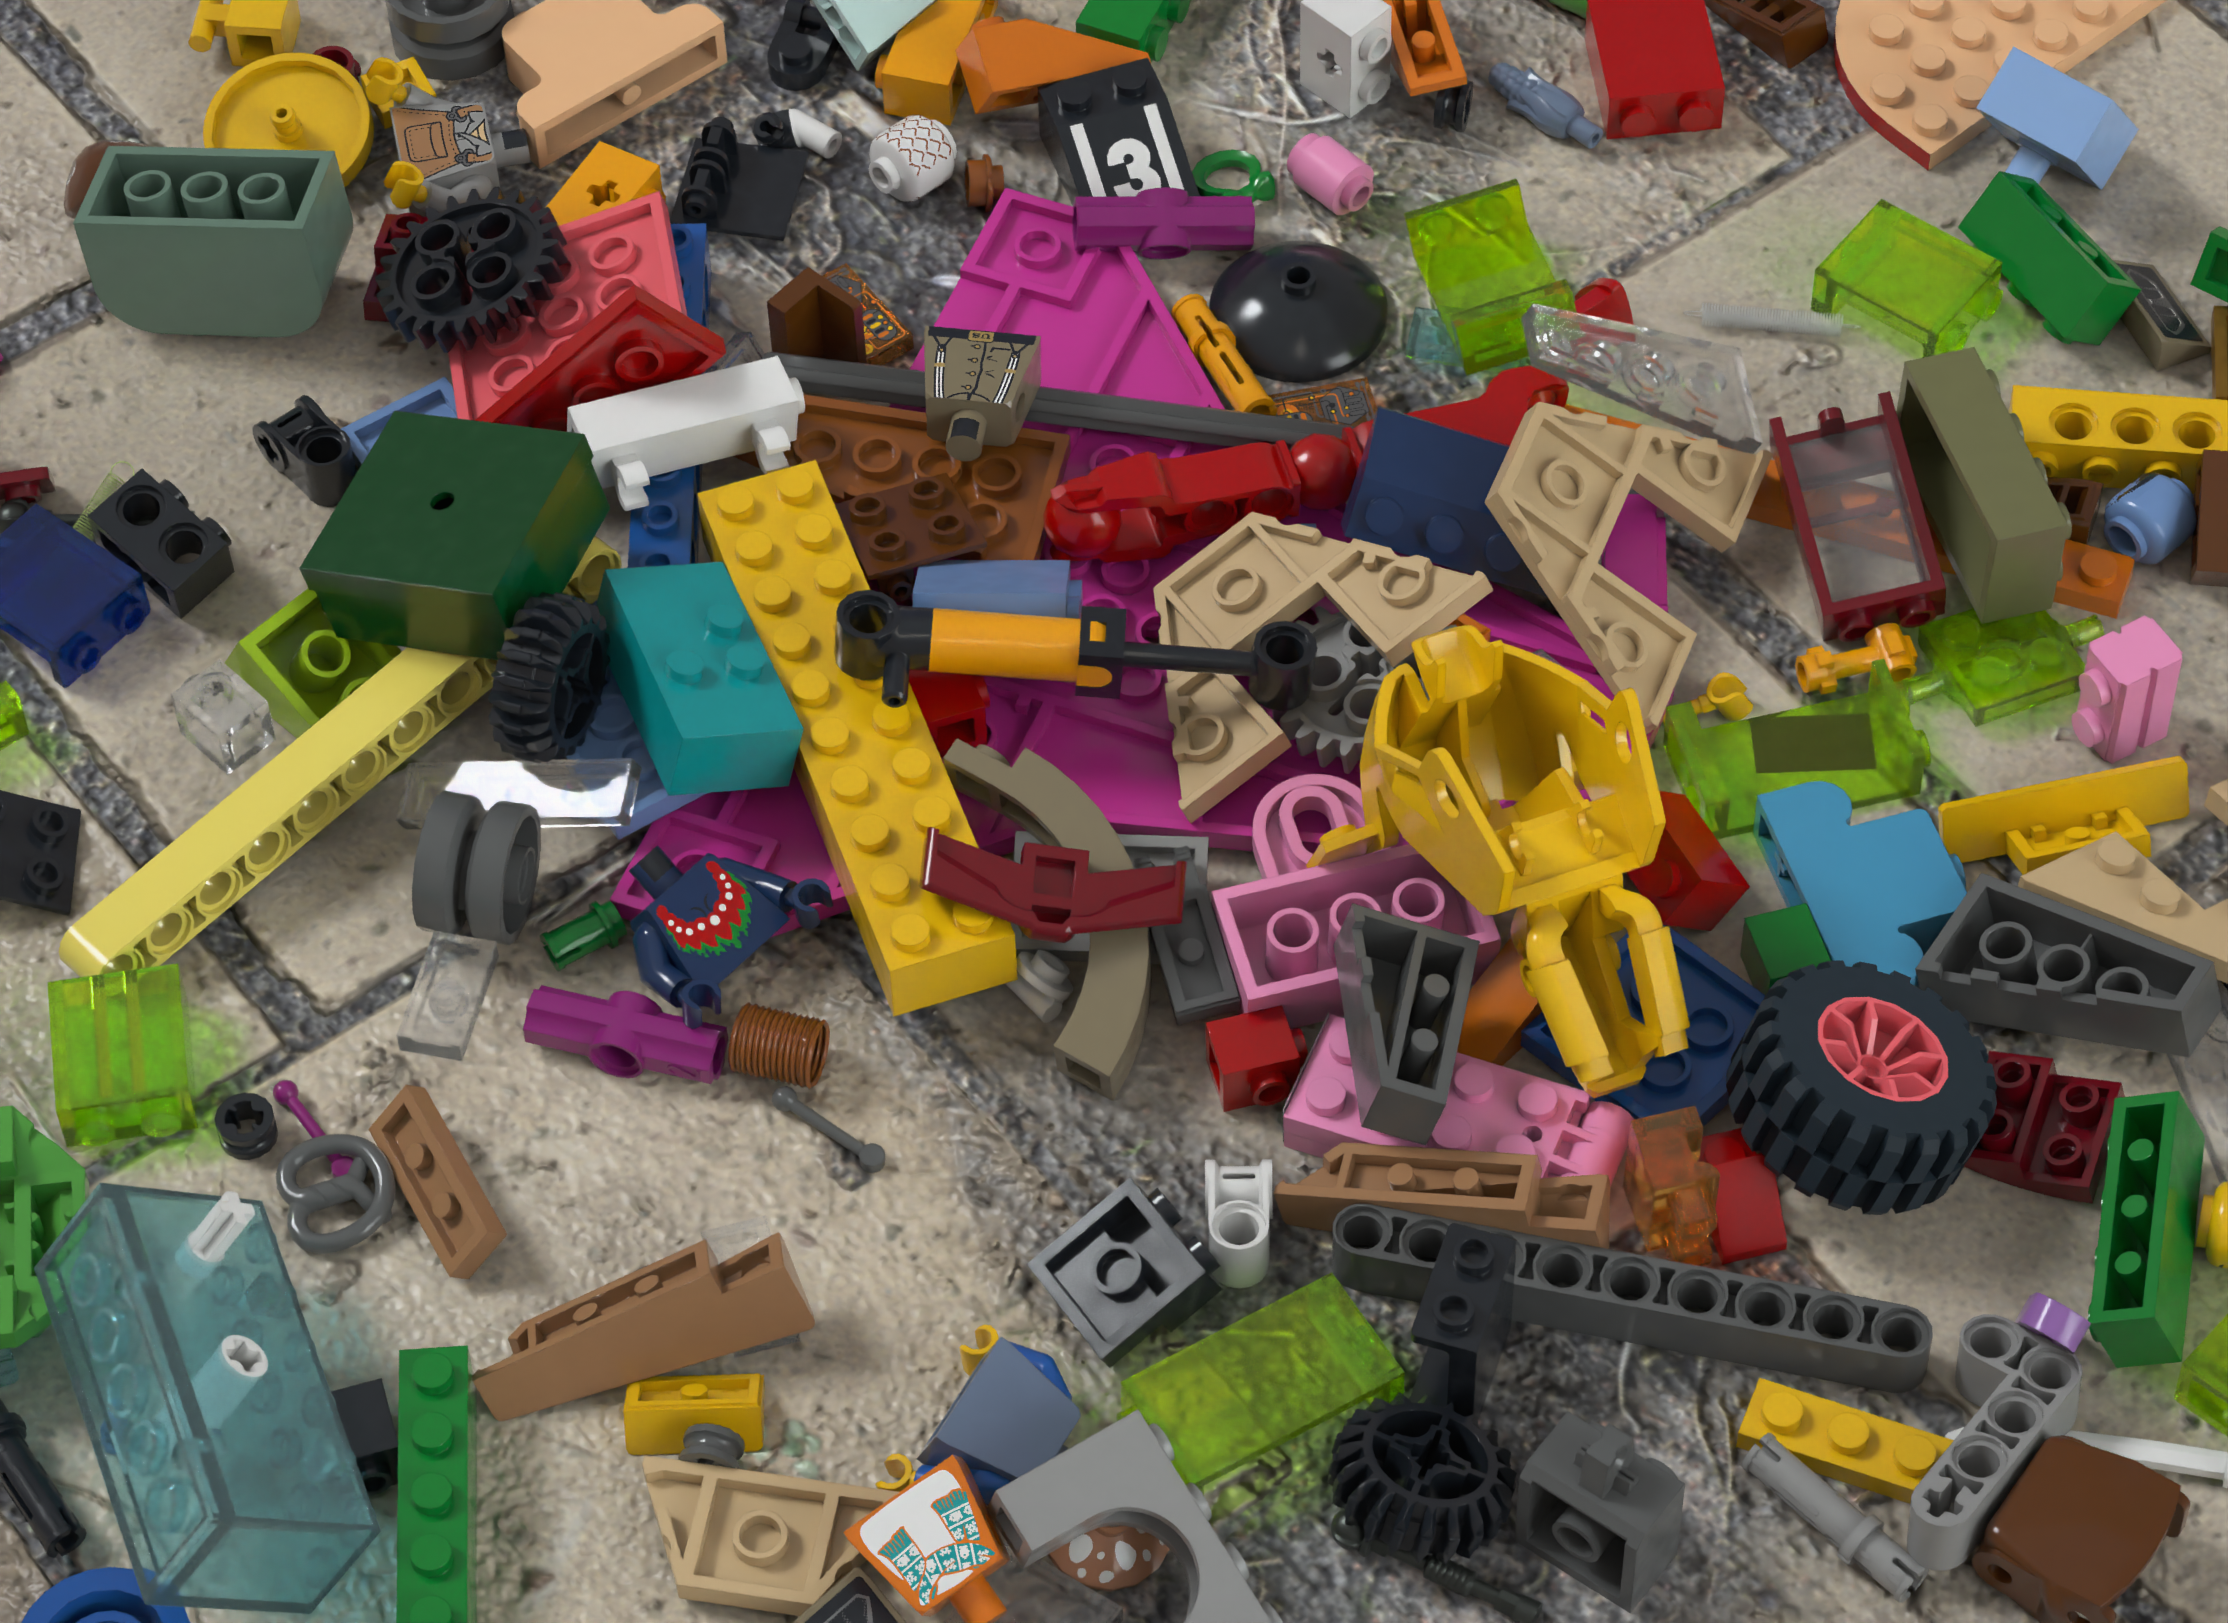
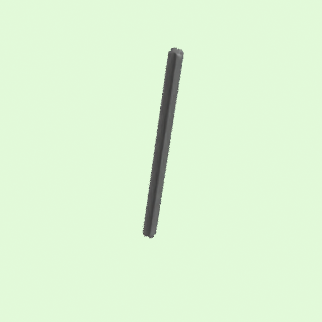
M767 352L762 358L778 356L788 378L796 377L804 393L926 408L925 371L778 352ZM1044 386L1039 387L1025 418V421L1225 447L1258 442L1273 445L1276 444V441L1285 440L1288 450L1296 441L1313 433L1334 435L1342 440L1343 428H1355L1350 425Z

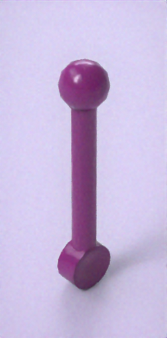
M291 1080L279 1081L273 1089L275 1101L280 1105H287L312 1138L326 1135L298 1099L299 1089L297 1085ZM341 1154L326 1155L332 1164L331 1172L333 1178L347 1174L354 1160L352 1157L342 1156Z

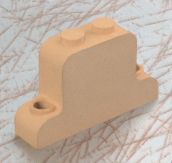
M545 0L529 10L519 13L509 20L502 29L508 77L523 93L517 103L516 113L519 119L520 129H525L530 160L539 169L728 63L724 23L708 7L701 4H685L668 13L657 14L641 0Z

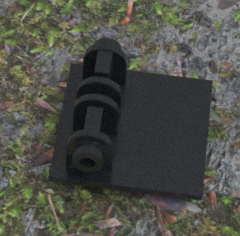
M724 117L713 118L711 122L704 125L701 133L702 138L695 139L672 211L670 223H706L707 231L784 241L808 163L809 152L738 143L733 123Z
M0 790V900L69 916L81 817L80 809Z

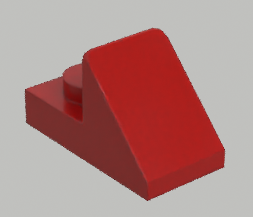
M1742 1128L1682 1141L1680 1157L1722 1265L1787 1249V1237L1776 1176L1764 1165L1765 1156L1762 1153L1756 1154L1755 1151L1752 1152L1742 1137Z

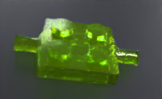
M1974 608L1919 626L1918 645L1931 662L1933 670L1909 679H1903L1901 681L1902 693L1904 698L1908 699V704L1910 705L1939 694L1947 695L1949 699L1963 708L1974 726L1977 727L2081 691L2079 676L2084 673L2085 663L2074 648L2086 645L2105 635L2104 627L2101 620H2098V616L2095 614L2088 618L2062 625L2051 618L2046 610L1981 624Z

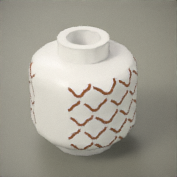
M921 115L907 116L881 132L872 140L869 152L871 162L869 165L870 177L875 186L883 193H889L904 202L916 201L944 184L953 175L954 159L957 155L955 141L942 123Z

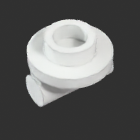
M1038 950L1035 955L1029 952H1021L1016 958L1018 980L1005 984L1042 1022L1048 1023L1059 1015L1062 1010L1063 1001L1073 991V986L1067 978L1070 971L1059 958L1047 951Z

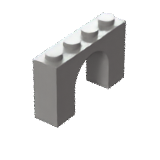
M1139 1410L1132 1412L997 1489L987 1507V1511L1023 1569L1091 1530L1116 1525L1133 1527L1161 1540L1179 1560L1187 1579L1189 1604L1184 1623H1283L1276 1610L1268 1602L1259 1603L1245 1581L1249 1578V1571L1239 1551L1230 1542L1222 1544L1208 1520L1212 1518V1513L1203 1493L1192 1482L1185 1485L1171 1462L1175 1459L1174 1450L1166 1434L1155 1423L1148 1426Z

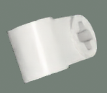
M1262 1159L1259 1166H1218L1216 1160H1205V1219L1209 1220V1251L1221 1265L1212 1275L1218 1282L1227 1287L1239 1289L1251 1287L1260 1282L1268 1272L1270 1246L1269 1219H1273L1272 1159Z

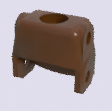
M2052 1436L2041 1445L1987 1524L1983 1543L1973 1556L1972 1564L1977 1574L1987 1584L2010 1597L2040 1623H2115L2116 1613L2109 1605L2118 1599L2140 1576L2166 1536L2173 1538L2179 1536L2186 1524L2190 1500L2180 1491L2181 1485L2133 1459L2090 1446L2071 1436ZM2078 1613L2084 1615L2088 1620L2081 1617Z

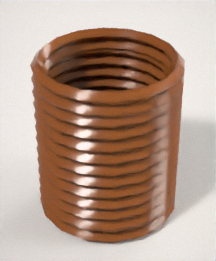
M748 1002L741 1007L734 1022L728 1050L729 1067L733 1072L738 1071L740 1074L743 1072L744 1075H755L757 1078L761 1076L763 1079L768 1078L770 1081L774 1079L776 1082L780 1080L782 1083L787 1082L788 1085L792 1083L794 1086L799 1085L801 1088L806 1086L810 1089L817 1084L825 1065L830 1038L829 1024L825 1019L822 1021L819 1018L815 1019V1017L810 1019L808 1015L805 1017L802 1014L797 1016L796 1013L791 1014L789 1011L785 1013L783 1009L781 1011H778L777 1008L772 1010L771 1007L766 1009L764 1005L760 1007L756 1003L752 1005Z

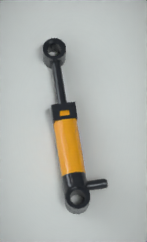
M863 590L847 595L839 603L836 611L834 655L836 664L841 671L853 678L872 680L883 677L881 699L885 705L892 708L901 707L907 702L910 670L1075 682V696L1120 699L1123 667L1249 676L1248 687L1255 701L1268 709L1284 711L1301 706L1309 698L1318 647L1315 637L1308 629L1300 624L1289 621L1273 622L1263 626L1256 634L1251 651L1126 642L1127 609L1082 606L1081 618L1075 619L897 605L891 597L882 592Z

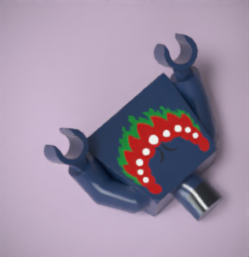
M657 845L629 870L632 876L654 899L630 921L631 928L635 933L632 941L640 980L645 986L676 1008L682 1007L683 1022L691 1029L702 1026V1010L700 1007H708L717 1015L722 1013L721 989L718 984L790 920L785 912L794 909L798 923L804 928L813 929L820 924L818 911L808 905L820 903L829 908L833 907L830 889L822 880L812 878L797 884L793 880L726 857L719 859L710 853H707L683 874Z

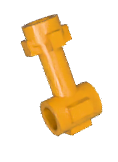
M1886 623L1871 629L1865 635L1864 641L1867 647L1833 655L1830 650L1825 651L1822 645L1808 648L1806 655L1797 656L1795 667L1798 682L1805 693L1819 690L1820 694L1824 695L1836 692L1837 679L1876 670L1884 685L1890 686L1903 683L1916 673L1917 667L1915 663L1918 655L1910 635H1903L1898 624Z

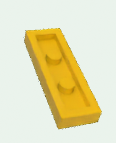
M1759 1377L1738 1431L1736 1447L1749 1451L1754 1444H1757L1761 1449L1763 1445L1760 1443V1438L1767 1433H1772L1779 1443L1814 1473L1910 1504L1915 1487L1954 1440Z

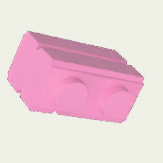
M2144 615L2122 626L2120 634L2112 631L2089 642L2087 664L2085 665L2084 673L2079 676L2081 691L2077 712L2072 715L2073 729L2078 739L2085 746L2093 747L2104 761L2112 764L2135 753L2137 745L2145 748L2167 736L2183 652L2153 618L2150 619Z

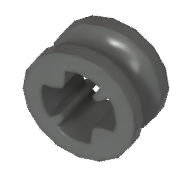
M708 1423L695 1424L688 1427L685 1431L683 1438L685 1449L679 1454L678 1460L740 1469L737 1460L744 1454L745 1443L739 1434L729 1428Z

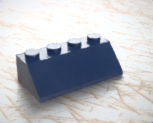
M1378 406L1341 521L1344 536L1389 547L1393 551L1409 556L1419 555L1427 557L1432 563L1472 575L1476 571H1480L1489 580L1547 597L1484 503L1510 446Z

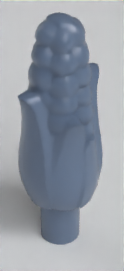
M1497 63L1490 69L1488 81L1494 86L1496 91L1509 100L1506 105L1507 109L1523 115L1537 128L1550 136L1560 139L1573 137L1590 149L1600 142L1603 130L1583 117L1585 112L1581 103L1567 91L1541 78L1531 67L1524 72L1507 63Z

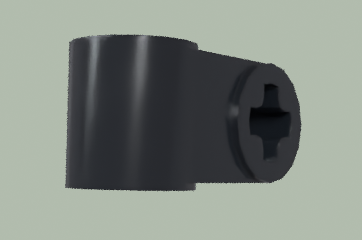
M302 395L295 400V408L269 424L266 421H260L252 428L253 436L261 453L271 466L277 471L283 472L312 502L325 507L337 506L357 473L350 438L345 431L341 430L324 414L312 398Z

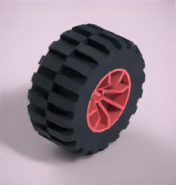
M1843 960L1826 961L1818 964L1817 968L1811 964L1789 972L1787 977L1777 980L1765 995L1730 1059L1731 1064L1726 1073V1088L1730 1096L1728 1102L1735 1124H1743L1741 1133L1744 1141L1752 1152L1759 1150L1765 1156L1764 1165L1777 1177L1784 1174L1796 1183L1794 1189L1810 1198L1815 1193L1829 1199L1828 1206L1844 1211L1855 1206L1860 1207L1863 1214L1882 1215L1888 1213L1890 1208H1892L1895 1214L1918 1209L1924 1204L1936 1201L1946 1193L1950 1185L1955 1183L1994 1116L1997 1105L1995 1095L1997 1085L1993 1065L1987 1063L1989 1057L1986 1047L1979 1036H1971L1969 1033V1022L1958 1010L1951 1012L1942 1004L1943 997L1929 987L1923 991L1911 984V977L1895 970L1889 975L1877 971V965L1865 962L1855 963L1852 967L1846 966Z

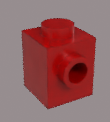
M909 671V683L941 758H944L957 738L975 748L979 744L988 745L985 709L990 707V697L983 676Z
M1282 1005L1206 1022V1061L1223 1112L1253 1105L1270 1106L1288 1097L1298 1077L1300 1068H1302L1308 1056V1050L1302 1030L1300 1028L1290 1030Z

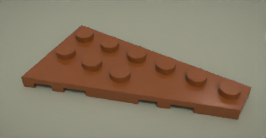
M804 394L805 412L798 414L797 440L791 441L790 450L783 451L789 467L816 460L833 502L841 503L861 494L876 493L911 483L918 478L933 477L947 473L987 541V547L954 557L961 560H1040L1046 539L1043 513L1051 497L1050 490L1062 483L1071 452L1070 435L1021 427L1014 444L1007 447L983 445L981 455L977 459L960 461L947 453L945 448L946 441L933 440L927 436L926 413ZM755 451L733 456L761 469Z

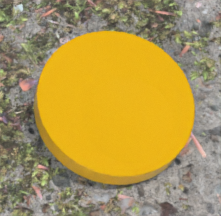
M309 53L271 55L256 60L238 70L214 95L207 109L203 126L205 148L335 151L344 187L363 168L370 154L374 138L372 112L365 93L355 77L338 63Z

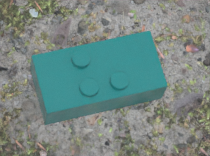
M712 562L605 569L596 606H598L600 615L605 617L607 624L605 632L610 637V643L607 648V655H609L611 660L609 667L668 796L789 786L804 729L724 563Z

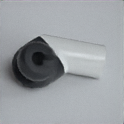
M798 109L763 113L754 120L752 126V133L760 146L783 149L805 146L828 159L837 153L842 143V134Z

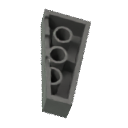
M1984 873L1979 875L1915 968L1920 989L1923 991L1927 987L1943 997L1942 1004L1951 1012L1958 1010L1968 1022L2189 1058L2222 1009L2213 961Z

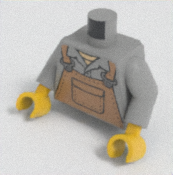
M380 57L375 59L367 71L366 75L370 82L365 90L369 101L374 104L383 105L389 102L390 99L394 100V107L389 109L399 161L391 165L383 183L387 188L393 189L390 198L396 207L400 209L408 208L409 213H416L427 217L425 209L429 206L436 209L439 213L446 210L447 198L449 196H453L458 204L465 203L470 191L476 189L481 199H486L494 187L500 188L497 168L531 163L525 129L490 134L485 106L480 103H456L434 97L411 83L400 85L404 77L403 71L397 63L388 58Z

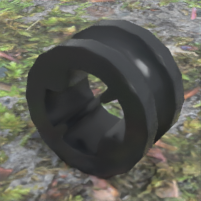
M1467 80L1465 85L1438 90L1434 109V128L1443 129L1445 124H1452L1455 127V131H1465L1472 104L1473 81Z
M240 1093L223 1101L217 1109L214 1118L221 1147L228 1155L241 1160L260 1158L268 1153L276 1144L278 1129L272 1105L266 1098L255 1093ZM247 1119L255 1120V1123H252V1132L238 1133L237 1129H241L240 1121Z

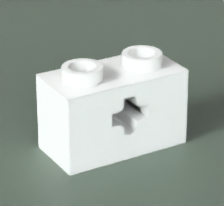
M1383 0L1301 1L1300 84L1348 118H1352L1367 105L1375 104L1381 100L1390 88L1392 6Z

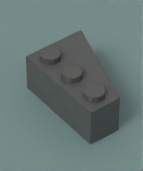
M1352 903L1333 946L1361 1127L1426 1146L1446 1106L1480 941Z

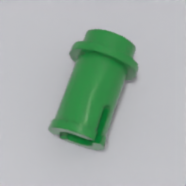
M594 901L589 904L590 911L550 932L546 931L540 934V940L545 945L543 948L558 972L564 969L565 966L606 945L611 949L619 946L618 939L626 936L627 930L618 910L611 901L601 905Z

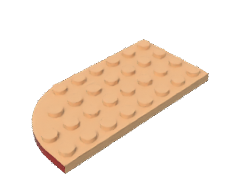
M1840 0L1836 15L1833 45L1835 67L1839 81L1848 99L1862 118L1887 141L1929 171L1992 126L1976 107L2013 46L2065 74L2167 0Z

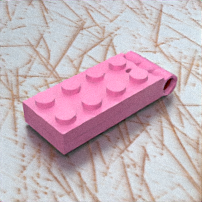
M1331 1014L1283 1116L1284 1146L1323 1158V1154L1342 1142L1538 1155L1542 1168L1541 1178L1602 1174L1608 1175L1610 1186L1636 1124L1630 1113L1618 1105L1604 1101L1590 1103L1591 1096L1583 1090L1457 1053L1446 1106L1426 1146L1361 1127L1345 1018Z

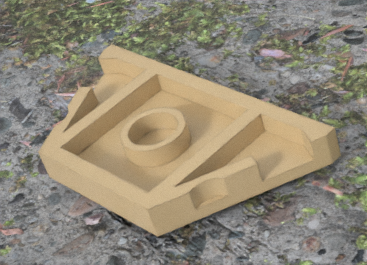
M644 1455L642 1462L645 1482L678 1597L680 1599L801 1616L856 1567L860 1568L867 1560L849 1542L843 1532L899 1493L897 1491Z

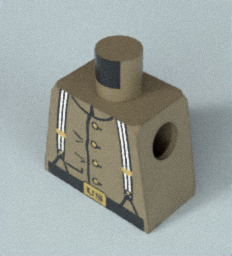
M925 326L924 357L927 436L933 440L946 441L945 448L947 453L960 461L977 459L981 455L983 445L1007 447L1014 444L1041 385V336Z

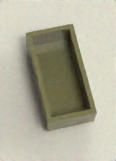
M1975 347L1905 361L1896 413L1924 512L1981 624L2051 609L2057 581H2061L2063 577L2062 555L2065 540L2071 537V519L2064 503H2057L2048 487L2044 464L2040 458L2032 457L2024 442V432L2019 417L2015 413H2009L2001 398L2000 385L1996 374L1991 369L1986 370Z

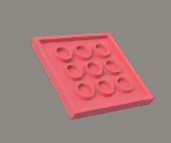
M660 191L560 225V230L567 241L563 249L568 257V262L559 266L564 279L558 283L548 284L554 296L552 300H536L533 303L538 316L533 318L521 314L516 318L519 330L514 333L504 326L497 329V339L493 344L486 339L485 335L477 337L473 349L467 351L461 340L456 341L448 355L457 418L477 419L633 284L687 316L668 207Z

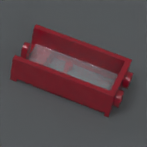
M1891 392L1878 394V416L1845 423L1841 408L1831 407L1822 410L1818 414V430L1788 437L1786 436L1781 416L1769 419L1770 449L1780 478L1820 624L1823 642L1838 638L1844 642L1858 641L1864 639L1871 629L1882 624L1896 623L1905 628H1914L1931 622L1938 615L1945 614L1946 585Z

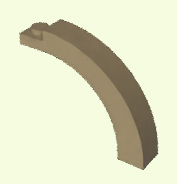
M958 738L944 756L945 769L954 789L1020 825L1043 845L1090 851L1088 873L1134 869L1118 834L1099 807L1068 776L1026 747L1012 767H1010L1007 759L995 749L983 744H979L975 748ZM1148 927L1089 933L1088 966L1082 991L1070 1019L1053 1045L1058 1071L1114 1101L1131 1070L1142 1042L1149 1013L1152 968Z

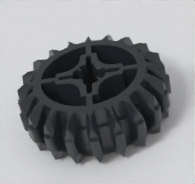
M541 592L538 597H530L524 604V608L518 609L514 614L513 626L504 631V644L501 651L496 652L498 661L495 671L491 674L494 678L493 689L488 696L489 702L492 703V709L488 716L489 723L494 726L492 731L495 742L500 743L502 752L512 754L516 759L540 765L545 763L558 765L563 759L567 760L566 756L575 753L576 746H582L585 742L586 731L594 721V715L598 706L602 705L601 695L603 687L608 683L605 679L606 667L611 661L609 655H607V648L610 643L609 634L605 632L607 624L605 617L600 615L598 606L589 604L584 599L556 592L555 594Z
M1399 1392L1390 1403L1375 1397L1366 1410L1356 1409L1353 1416L1347 1420L1342 1432L1337 1434L1331 1450L1333 1455L1328 1466L1329 1477L1327 1483L1333 1486L1332 1504L1345 1509V1525L1364 1527L1365 1543L1380 1539L1388 1544L1390 1556L1399 1549L1410 1551L1418 1564L1427 1554H1433L1445 1565L1455 1553L1470 1559L1473 1552L1479 1546L1488 1547L1491 1540L1497 1536L1502 1522H1507L1513 1506L1511 1499L1516 1488L1515 1478L1517 1473L1511 1469V1451L1498 1447V1431L1479 1429L1478 1414L1464 1417L1455 1412L1453 1402L1445 1408L1433 1405L1427 1394L1417 1403H1412L1404 1394ZM1420 1476H1425L1423 1480L1419 1479Z

